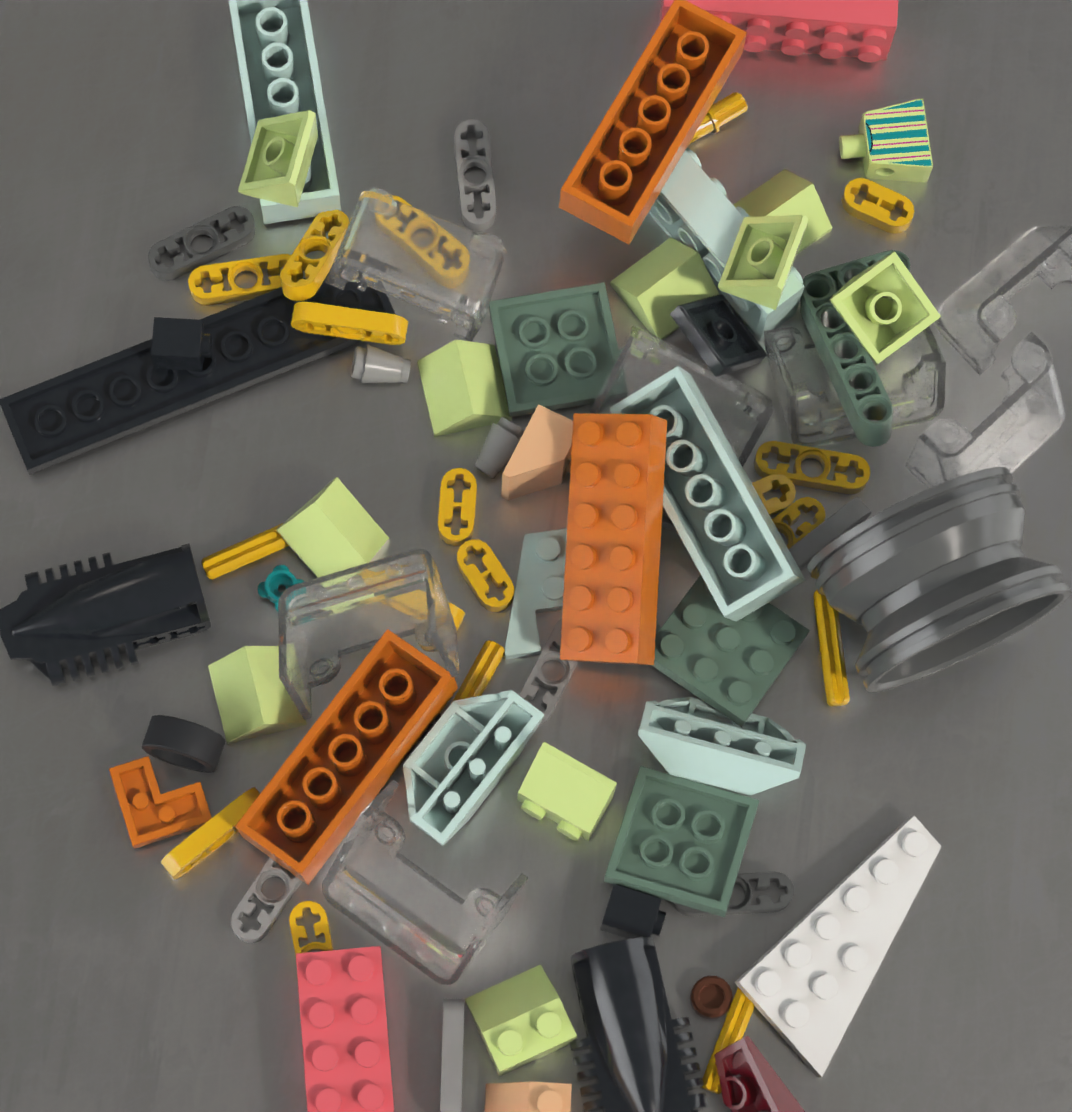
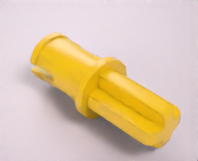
M734 92L714 103L689 144L710 132L718 133L720 126L746 112L748 106L741 93Z

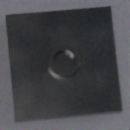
M722 294L679 305L670 313L715 377L759 364L767 356L759 342Z

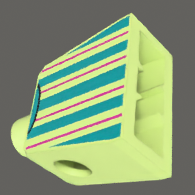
M923 99L867 111L862 114L858 127L859 134L842 135L839 137L841 159L862 157L864 175L869 179L927 182L933 162Z

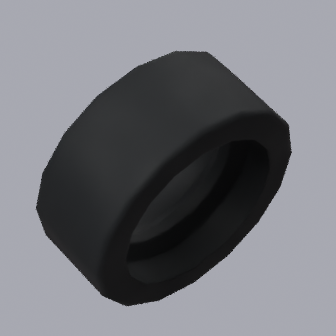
M154 715L151 717L141 748L147 754L169 764L193 771L210 773L215 772L226 740L217 732L197 723L172 716Z

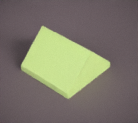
M306 110L258 120L238 192L243 195L293 207L299 206L318 138L316 113Z
M786 169L733 204L735 208L737 206L743 208L749 217L805 215L808 218V222L797 254L832 230V225L814 184Z
M805 215L744 217L718 288L723 292L776 310L802 242L808 218Z
M672 237L610 281V286L658 343L679 328L670 315L677 306L719 295L699 252Z
M892 252L852 277L829 299L876 365L941 317L896 252Z
M454 340L417 361L434 437L492 425V423L497 424L501 417L512 421V417L509 416L495 345Z
M335 477L276 529L328 591L366 566L389 539L338 477Z
M244 646L208 665L227 745L307 725L288 646Z

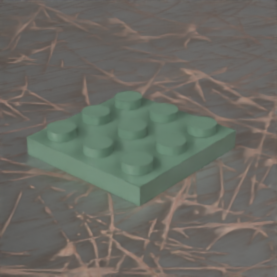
M605 282L489 301L488 308L510 417L533 414L538 404L550 410H557L627 397V388Z
M700 575L656 634L654 665L652 666L743 727L807 637L810 630L770 603L765 604L737 622L725 618Z
M640 766L607 867L604 882L620 885L670 902L725 917L756 816L759 800Z

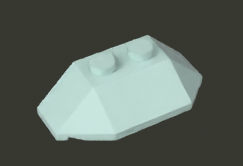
M513 690L453 701L403 764L410 821L439 844L445 845L470 820L513 765L545 714Z
M693 697L667 699L659 703L647 701L638 736L670 775L748 796L798 779L806 749L804 742L800 739H794L787 730L768 717L752 713L743 727H741L703 700Z

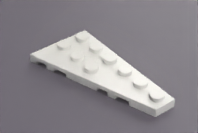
M915 815L908 817L734 982L816 1077L823 1076L942 847Z

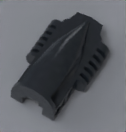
M189 543L181 545L179 548L118 564H113L110 552L102 554L105 565L103 568H99L96 556L90 557L88 562L91 571L85 572L81 560L74 561L76 575L72 576L67 564L59 565L61 579L57 580L53 568L45 569L46 583L41 582L38 571L25 574L27 590L23 591L16 601L0 609V636L10 659L29 660L51 680L52 686L66 683L64 669L69 668L74 681L81 679L78 665H84L87 677L95 675L93 661L98 660L102 673L110 671L108 657L113 656L116 669L123 668L124 664L121 655L123 653L128 654L131 665L138 664L136 654L138 649L195 635L209 629L211 622Z
M639 937L619 940L584 949L572 955V973L587 1038L571 1042L570 1047L571 1051L586 1049L590 1051V1053L573 1058L574 1066L593 1065L591 1069L576 1073L578 1081L596 1079V1084L580 1088L581 1096L599 1094L600 1099L583 1103L584 1111L589 1112L602 1109L603 1112H698V1110L708 1108L709 1104L706 1093L688 1094V1090L704 1086L703 1078L685 1080V1075L699 1072L701 1069L698 1062L684 1065L681 1063V1060L697 1056L695 1047L678 1050V1045L692 1042L694 1038L692 1032L675 1034L674 1032L675 1030L690 1026V1021L688 1017L671 1019L654 939L652 937Z

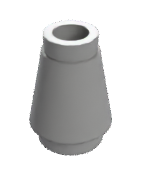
M369 344L366 345V348L356 346L351 378L360 379V383H407L411 360L404 359L401 356Z
M501 417L497 424L492 423L474 467L494 479L508 464L524 430L504 417Z

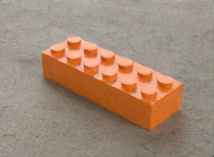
M674 0L562 186L559 208L629 245L741 57L747 32L686 0Z
M574 413L560 660L654 665L667 420L652 414Z
M387 629L235 827L238 832L253 846L309 885L457 691L458 686L454 675Z

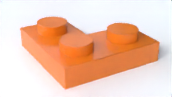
M149 756L109 768L134 849L198 829L212 818L201 782L161 794Z

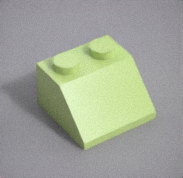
M543 742L518 791L517 800L523 803L521 809L530 816L539 820L546 816L558 823L557 830L565 836L576 841L581 836L589 841L613 799L617 782Z
M541 964L465 999V1003L499 1077L576 1041V1032L560 997Z

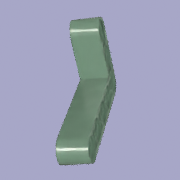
M896 250L884 251L806 275L803 278L804 290L800 299L801 316L855 435L861 443L871 447L881 446L890 439L892 434L893 406L869 353L861 345L829 299L852 277L892 252H896L910 272L909 258L904 253Z

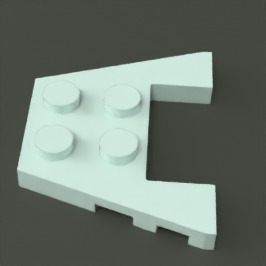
M567 528L530 533L524 536L504 649L505 660L540 655L541 644L536 613L563 610ZM656 621V634H657L658 631L661 629V627H660L658 621Z

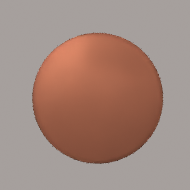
M705 976L699 979L690 993V1003L693 1010L705 1019H717L723 1016L729 1010L733 1001L731 987L724 979L718 976Z

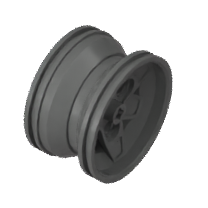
M992 467L975 471L911 496L845 532L820 550L808 563L807 569L811 577L817 579L815 585L819 594L825 595L830 607L854 622L862 624L867 633L855 664L859 675L867 676L863 681L867 692L875 693L896 688L969 658L1035 623L1070 597L1072 592L1068 584L1060 582L1063 574L1058 566L1026 558L1021 549L1025 509L1020 501L1022 493L1016 484H1012L1013 476L1008 468Z

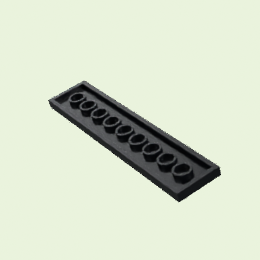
M366 253L333 266L316 294L308 300H290L285 297L282 287L200 319L203 320L205 333L212 335L211 357L203 359V371L154 368L151 358L152 339L0 399V406L29 475L361 342L360 340L302 332L291 326L294 304L297 302H314L395 314L369 254Z

